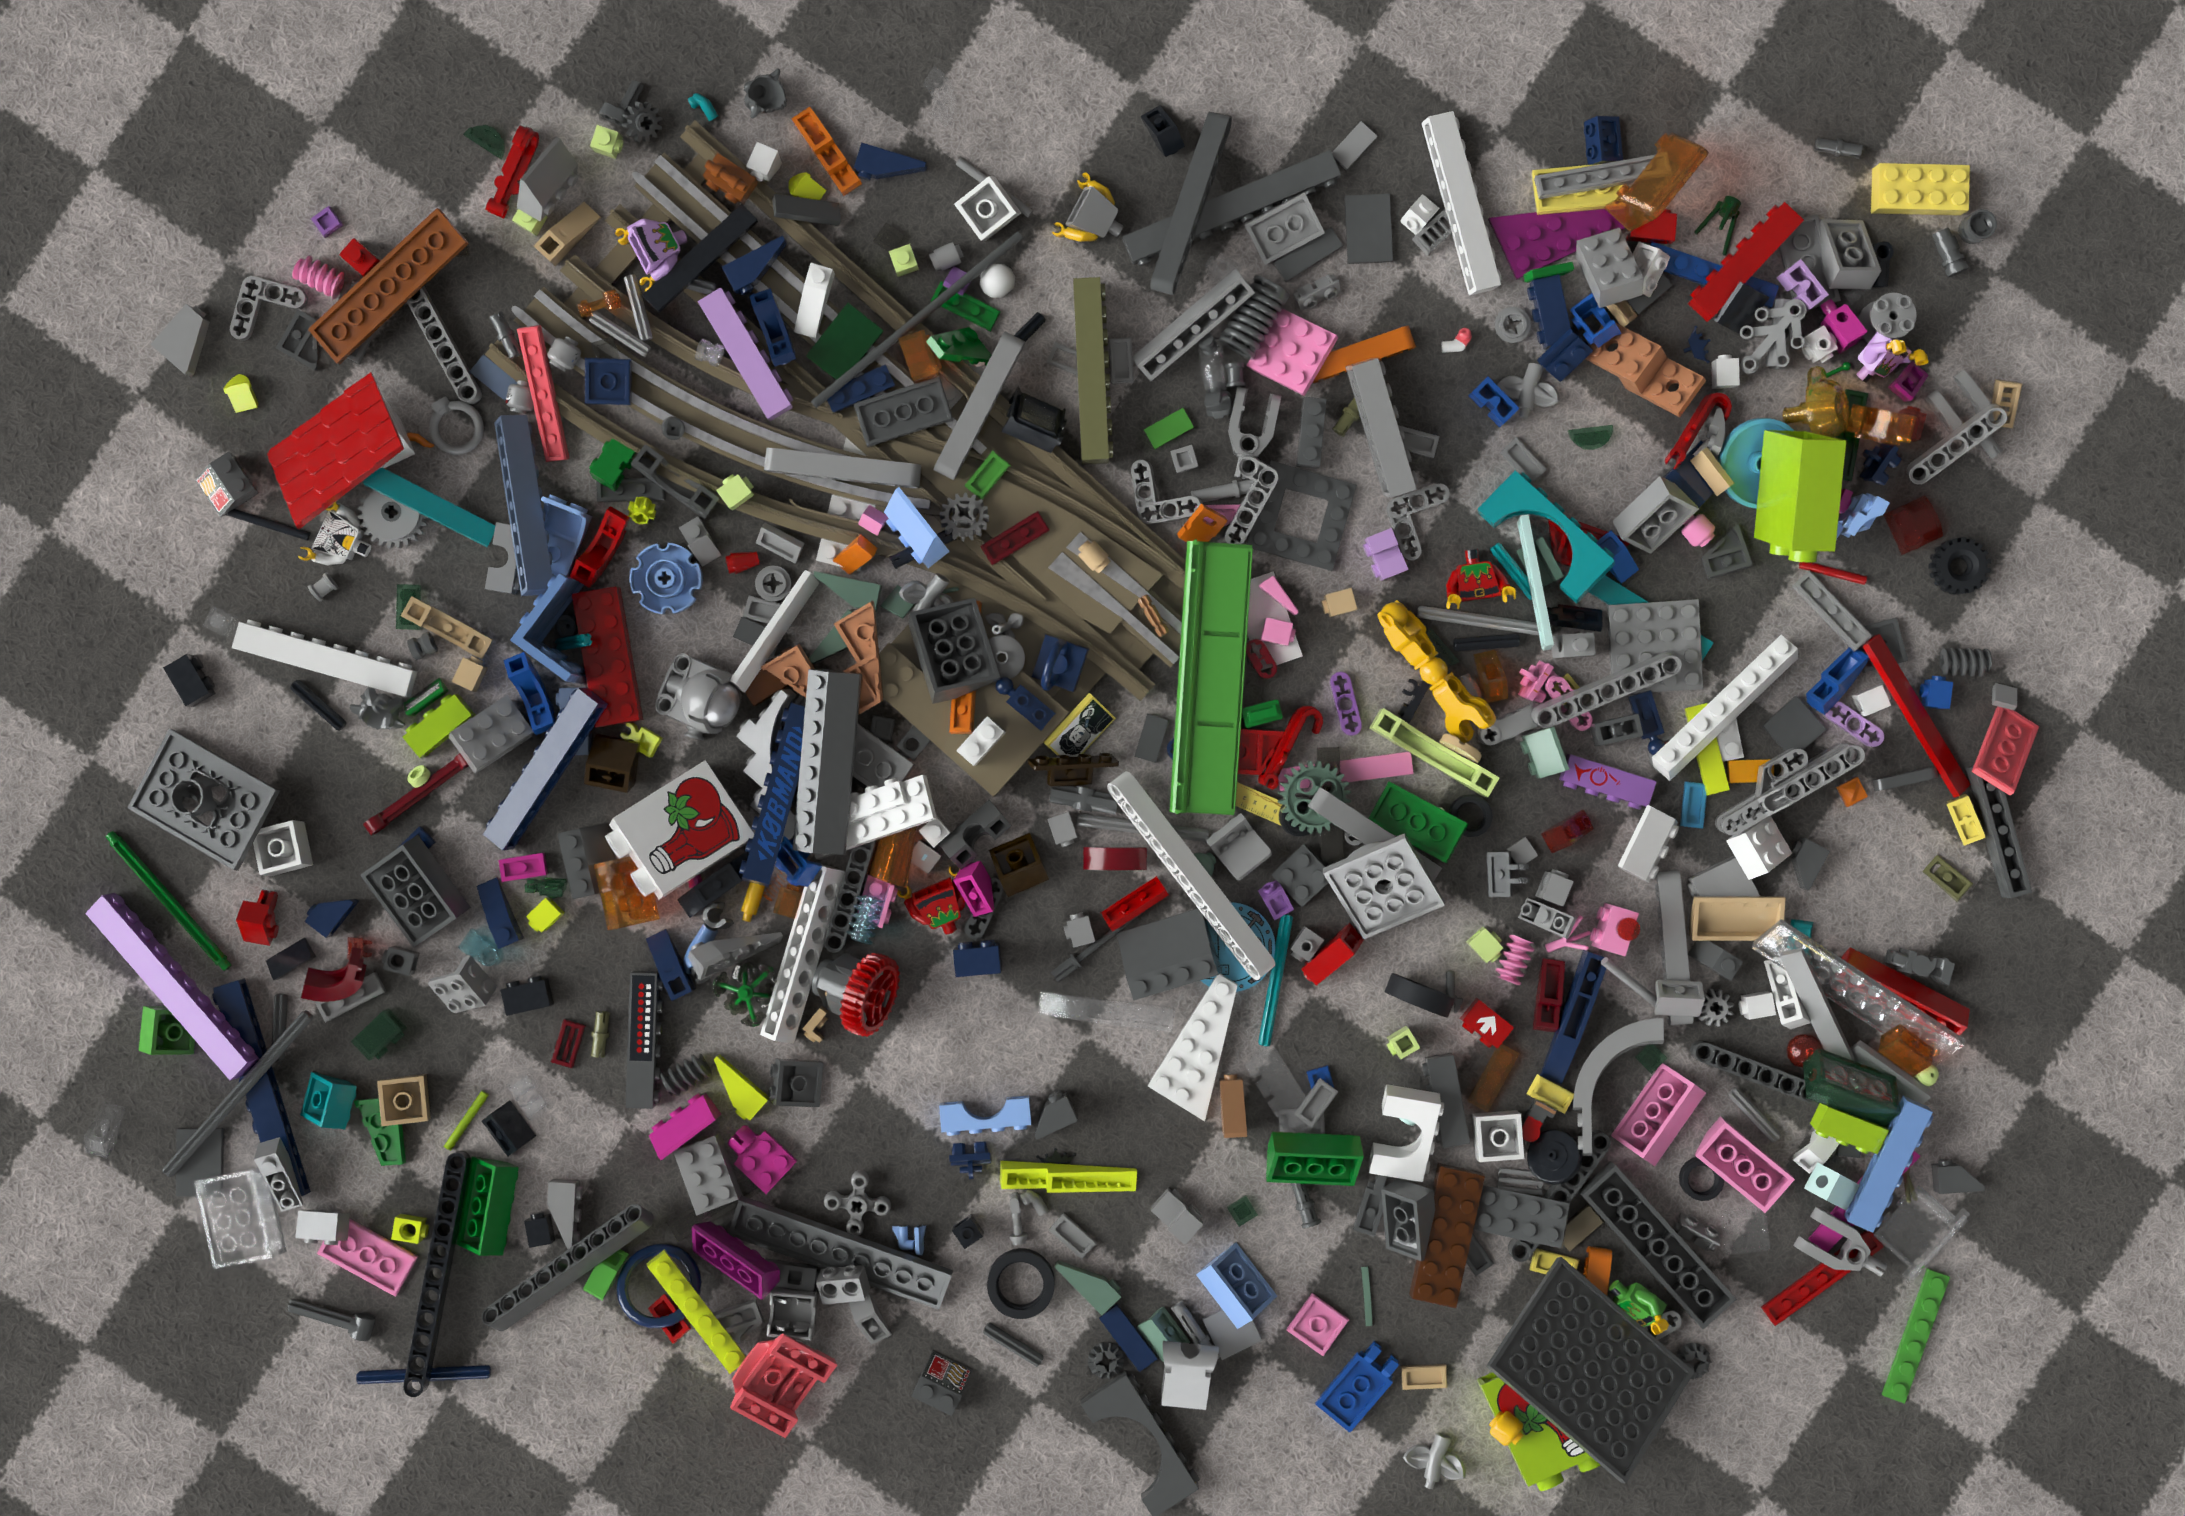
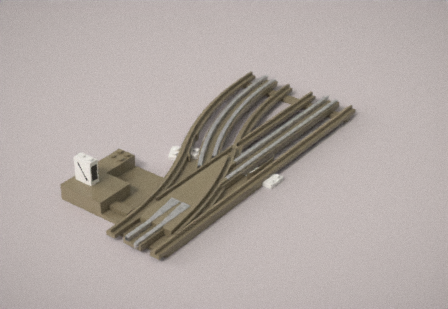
M694 120L690 126L687 125L685 127V132L680 136L686 144L698 153L684 170L668 155L663 153L654 161L656 164L645 176L638 172H633L632 176L637 182L634 187L653 203L640 219L645 218L666 223L672 220L698 244L731 214L727 208L702 187L706 182L703 177L707 169L705 168L706 162L709 159L712 161L716 154L719 153L746 172L748 170L745 164ZM758 181L757 186L748 199L822 266L833 269L835 277L891 328L897 331L914 317L809 222L774 217L772 198L777 193L765 182ZM621 204L615 210L612 209L610 211L611 214L605 220L614 230L618 228L627 230L629 225L639 221ZM749 230L716 261L724 266L766 243ZM618 242L594 270L575 254L570 260L567 259L560 271L578 288L564 304L543 287L534 295L536 298L524 311L517 306L512 307V312L516 315L514 321L521 327L541 325L547 353L556 338L565 339L567 336L578 342L576 347L581 350V355L573 369L584 377L585 358L632 359L631 405L628 406L660 425L668 417H678L685 425V432L682 437L758 471L810 489L831 494L828 513L800 507L792 499L789 500L794 506L754 493L751 498L735 509L761 520L821 538L816 561L843 567L832 560L860 534L878 548L876 551L877 555L879 554L889 559V556L907 549L898 538L901 536V533L898 530L893 532L887 523H885L878 536L858 525L863 512L869 505L884 513L894 491L898 487L764 471L766 448L922 465L919 488L900 487V489L936 534L945 530V528L941 527L940 512H943L942 504L948 505L947 498L955 500V494H958L960 498L963 497L964 493H967L968 498L974 495L964 485L992 451L1011 465L983 499L984 506L988 507L989 522H986V530L981 529V536L974 534L972 541L969 536L965 537L964 542L961 541V536H958L957 540L945 545L950 552L929 568L923 562L919 565L916 560L907 563V565L934 574L939 573L948 578L950 583L945 589L959 587L958 591L946 593V595L952 598L953 602L971 598L982 603L981 618L988 640L999 636L1001 633H993V627L988 623L986 615L1000 613L1003 614L1006 622H1008L1011 614H1022L1024 621L1021 628H1011L1010 630L1014 633L1015 640L1023 648L1025 661L1022 670L1011 680L1015 689L1021 684L1056 714L1040 731L1006 702L1010 696L998 693L995 687L996 682H993L976 690L974 731L972 734H951L949 732L951 700L932 704L909 625L905 627L892 643H888L879 653L883 698L993 797L998 794L1105 673L1141 701L1155 686L1139 670L1154 653L1170 668L1179 659L1186 560L1060 447L1055 446L1053 451L1049 453L1003 433L1002 428L1009 419L1006 417V413L1011 404H1008L1009 401L1001 394H999L955 480L953 481L934 471V466L986 366L984 362H979L976 365L970 364L969 360L964 359L960 362L939 359L926 342L934 334L922 323L903 337L906 341H898L899 345L910 347L930 365L918 379L887 352L883 353L854 378L886 364L895 387L873 396L876 397L940 376L953 421L867 448L855 408L850 406L833 414L827 400L818 408H815L811 401L826 388L794 360L785 365L774 366L763 332L745 317L747 323L744 326L748 332L752 330L759 341L756 343L759 351L764 349L770 359V362L767 363L771 370L776 369L781 379L786 383L779 382L783 390L787 388L794 399L790 402L793 406L790 411L833 425L846 437L844 448L841 450L766 425L696 393L636 358L584 321L585 315L596 303H599L638 332L629 298L613 286L637 259V255L630 242L626 245H621ZM679 256L677 257L678 260L676 263H678L681 260ZM778 256L758 285L753 287L752 293L755 294L771 288L784 322L793 330L795 329L806 279ZM684 290L698 305V301L707 296V294L693 290ZM827 300L816 339L799 335L813 347L841 311ZM646 310L653 336L652 342L701 371L753 395L732 360L689 338ZM497 340L494 344L491 343L490 349L485 355L516 382L518 380L528 382L523 355L521 354L516 358L514 356L513 359H509L501 341ZM875 342V344L872 346V348L868 351L866 355H868L879 345ZM553 382L556 393L555 400L558 402L560 415L604 444L606 441L610 442L613 438L636 452L631 459L632 461L646 444L663 456L669 463L667 466L660 463L656 469L657 474L693 492H696L697 489L684 480L689 479L701 484L719 497L718 503L727 506L716 491L724 485L722 483L724 480L697 469L639 439L598 414ZM1021 414L1022 418L1029 420L1023 414ZM647 453L643 455L644 457L650 459L653 462L656 461V459H654ZM671 471H673V472L679 474V475H680V478H679L678 476H676L674 473H672ZM1038 511L1050 531L992 566L980 546ZM951 512V514H950V516H949L950 521L952 520V516H953V513H952V512ZM977 514L976 522L979 520V514ZM1087 540L1090 542L1095 540L1109 555L1108 558L1111 560L1100 573H1097L1095 570L1092 571L1078 556L1081 553L1078 548ZM1144 595H1149L1152 600L1151 604L1155 605L1163 619V624L1165 623L1169 629V632L1162 637L1157 635L1155 626L1151 625L1144 613V608H1141L1138 603V599ZM1045 634H1050L1089 649L1075 692L1055 685L1051 690L1045 691L1041 687V680L1032 677ZM1000 653L997 657L998 661L1004 662L1006 655Z

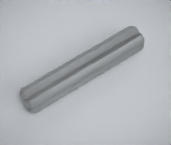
M635 274L625 276L624 281L640 340H651L653 336L637 277Z
M595 311L591 315L589 321L640 355L645 357L649 353L651 347L600 313Z
M1735 1087L1728 1093L1730 1099L1770 1141L1776 1142L1781 1137V1133L1738 1088Z

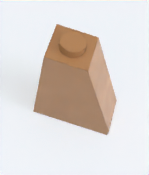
M1224 1074V1078H1219L1224 1138L1247 1137L1242 1077H1237V1074Z

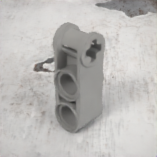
M1530 703L1517 709L1515 712H1510L1497 718L1494 725L1487 729L1479 728L1477 731L1479 742L1485 745H1495L1503 740L1513 738L1524 731L1538 727L1539 725L1531 717L1532 710L1536 707L1535 703ZM1486 730L1493 731L1491 740L1484 737L1487 734Z

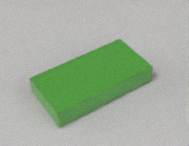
M1181 408L1144 429V432L1155 450L1193 429L1194 426L1184 408Z
M992 451L964 486L983 500L1011 465Z

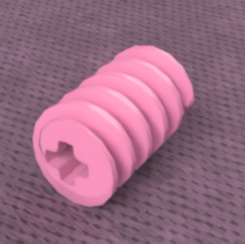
M310 255L305 260L299 259L293 269V279L300 280L301 283L308 284L311 288H316L318 292H324L326 296H332V299H336L343 288L345 273L340 272L336 276L337 269L335 268L328 272L329 265L326 263L320 268L321 261L318 259L312 264L313 257Z
M1509 935V938L1514 942L1505 944L1510 951L1502 952L1507 959L1499 960V963L1504 967L1495 969L1500 974V976L1496 977L1516 985H1521V982L1516 977H1524L1525 974L1520 971V968L1526 969L1528 966L1523 960H1531V957L1526 952H1534L1535 949L1530 946L1532 942L1515 935Z

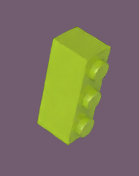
M447 695L440 701L441 706L436 710L434 708L430 709L423 715L424 719L419 724L415 722L405 730L407 733L402 738L419 758L428 756L449 738L452 730L476 716L460 695Z
M1824 1100L1820 1101L1810 1122L1817 1135L1827 1139L1829 1136L1836 1138L1835 1141L1844 1146L1854 1145L1857 1150L1865 1154L1872 1152L1878 1155L1889 1132L1881 1122Z

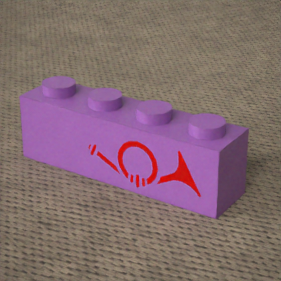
M1571 754L1566 755L1569 770L1561 772L1559 777L1560 781H1564L1563 786L1575 790L1577 786L1586 788L1585 793L1594 796L1602 793L1607 795V800L1619 803L1621 799L1627 801L1629 807L1641 810L1642 806L1647 807L1650 804L1656 781Z

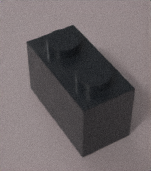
M185 654L163 667L185 707H194L216 694L213 689L215 687L213 680L209 676H205L202 668H204L203 663L197 656L194 657V655Z
M540 975L528 978L529 983L520 984L519 980L506 983L507 988L500 990L506 1016L554 1005L549 979H542Z

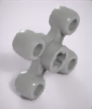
M857 1170L852 1174L851 1184L853 1192L844 1196L840 1195L837 1191H830L824 1198V1205L828 1210L834 1211L838 1208H844L849 1212L850 1219L847 1222L846 1231L855 1236L861 1235L864 1230L862 1215L865 1212L873 1211L877 1215L884 1216L891 1209V1201L887 1197L880 1196L872 1199L867 1196L865 1187L868 1185L869 1175L864 1170ZM854 1201H856L857 1203L860 1201L862 1203L861 1206H859L858 1204L855 1206L853 1204ZM880 1204H883V1205H885L886 1207L882 1208V1207H880L879 1205H880ZM856 1225L858 1226V1229L852 1228V1226Z

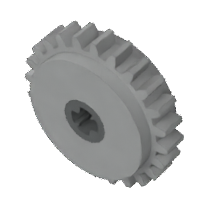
M373 489L371 492L364 491L367 497L366 499L360 498V501L364 504L357 508L362 511V515L357 517L364 520L360 524L361 528H367L364 534L367 536L373 535L371 541L376 542L379 540L380 546H384L387 542L388 548H393L395 543L397 548H402L403 542L406 546H410L411 539L416 542L418 541L417 534H425L421 529L422 527H429L425 523V519L430 518ZM391 510H398L397 515H390Z

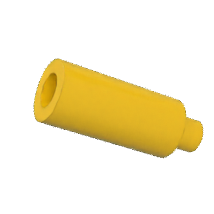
M749 882L741 911L744 912L742 920L751 922L752 915H757L765 889L764 885Z

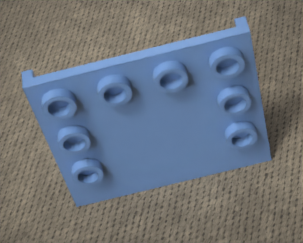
M559 573L558 576L554 575L547 584L549 588L544 595L541 593L535 599L533 610L530 613L527 612L519 622L521 626L510 641L563 680L584 684L587 679L586 674H584L585 669L576 662H568L566 660L568 656L562 651L555 650L554 648L551 649L542 643L559 617L562 616L573 601L572 594L579 593L584 584L572 577Z

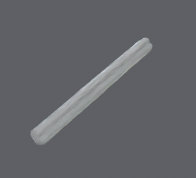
M1419 606L1417 611V617L1423 619L1539 635L1536 622L1427 606Z
M1086 814L1077 815V826L1141 834L1131 820ZM1171 825L1181 839L1206 842L1209 838L1208 830Z

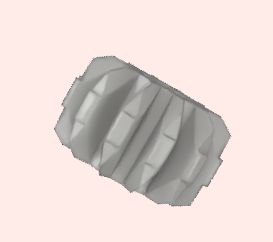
M1708 989V995L1704 993L1705 1001L1698 1019L1700 1021L1706 1020V1025L1711 1026L1714 1022V1025L1719 1027L1721 1020L1724 1023L1728 1022L1726 1014L1733 1015V1012L1728 1010V1008L1733 1007L1734 1003L1727 1002L1730 999V995H1723V990L1718 989L1715 993L1714 989ZM1713 1003L1719 1005V1008L1715 1009L1716 1012L1710 1010Z

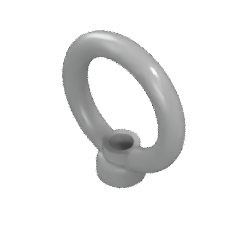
M443 397L431 405L435 412L431 417L429 430L433 442L439 449L448 454L462 455L478 446L483 437L484 425L479 412L473 406L462 401H449L447 397ZM452 410L466 412L474 422L475 431L473 437L469 442L461 446H453L446 443L439 434L438 426L440 419Z

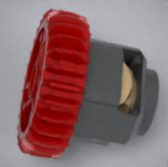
M878 953L868 954L866 958L863 957L862 959L842 954L835 960L825 959L820 963L813 977L812 991L814 995L821 998L825 1009L840 1015L841 1023L845 1029L856 1035L868 1037L873 1035L874 1032L879 1031V1027L883 1026L884 1020H888L889 1012H892L891 1008L895 1004L894 1000L899 989V967L892 958Z

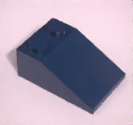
M1701 440L1686 454L1684 461L1677 469L1672 468L1664 476L1665 479L1675 483L1698 508L1714 493L1690 462L1695 457L1693 454L1703 444Z

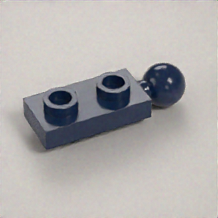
M1001 677L996 682L997 692L1002 695L1008 694L1010 697L1006 702L1040 731L1056 714L1021 684L1015 689L1010 678Z
M1650 690L1630 696L1628 699L1633 714H1639L1644 735L1641 736V740L1649 738L1648 751L1654 756L1665 745L1664 741L1658 738V735L1665 732Z

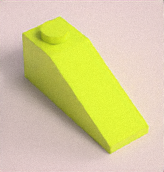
M719 1054L714 1059V1062L732 1105L736 1108L735 1112L742 1119L745 1120L747 1118L751 1120L769 1100L768 1095Z

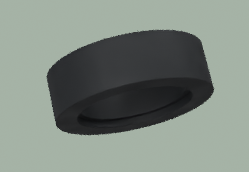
M1395 973L1391 974L1384 991L1402 1001L1448 1018L1455 998Z
M1025 1248L1009 1250L995 1260L989 1271L987 1280L989 1298L999 1312L1010 1318L1027 1319L1038 1315L1049 1305L1054 1294L1055 1278L1052 1267L1036 1251ZM1018 1262L1028 1263L1040 1272L1043 1279V1289L1034 1301L1028 1304H1015L1007 1300L1001 1293L999 1287L1000 1275L1011 1264Z

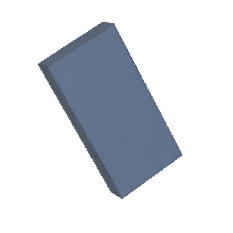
M484 354L469 371L505 401L509 385L517 384L513 378Z

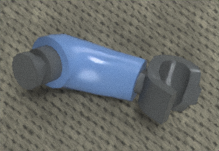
M715 902L707 905L703 911L704 924L685 953L683 959L684 970L687 974H692L693 977H696L695 981L697 984L707 981L711 976L703 980L699 979L688 958L689 951L697 943L703 942L705 944L714 941L718 934L717 929H727L734 924L732 919L724 918L720 921V915L724 910L725 902Z

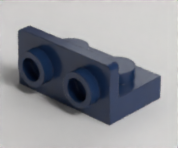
M1596 116L1585 121L1584 134L1588 165L1623 160L1619 117Z

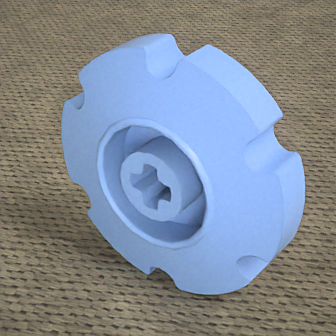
M668 543L665 549H661L659 544H653L641 551L636 557L639 561V566L631 568L629 575L632 593L641 594L639 603L647 610L662 615L665 614L668 608L674 614L688 609L696 601L693 592L697 589L701 590L703 584L700 564L691 563L693 554L686 548L674 543ZM665 573L671 576V580H668L667 584L661 581V578L665 577Z

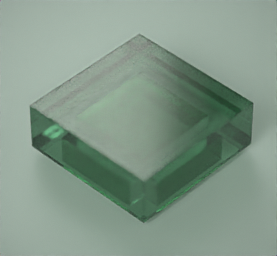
M1654 1044L1646 1045L1635 1056L1651 1074L1667 1059Z
M1246 1195L1227 1206L1239 1227L1258 1215Z

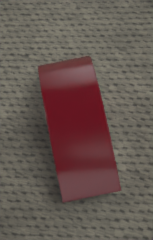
M1083 847V870H1147V847Z

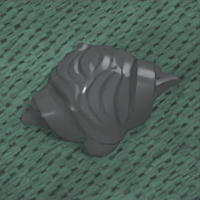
M777 68L771 74L757 75L754 80L745 83L744 91L746 95L744 102L745 106L751 111L750 117L752 119L759 113H771L775 110H783L787 106L785 89L778 80L781 72L780 69Z
M367 687L363 695L360 696L363 699L361 704L350 705L351 712L358 715V718L364 721L368 727L376 728L377 730H390L392 727L397 729L405 726V723L399 719V713L404 711V700L400 697L392 699L387 694H377L375 688Z

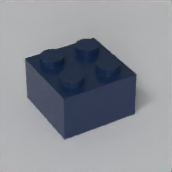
M994 939L983 940L980 942V945L973 946L972 942H961L958 944V947L953 949L955 978L998 974L1002 971L1000 943H995Z

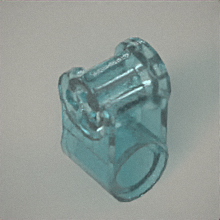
M471 928L458 948L466 955H471L484 966L499 965L504 958L502 949H498L497 945L488 940L486 936H480L478 934L479 931ZM488 952H493L491 955L494 958L493 960H489Z

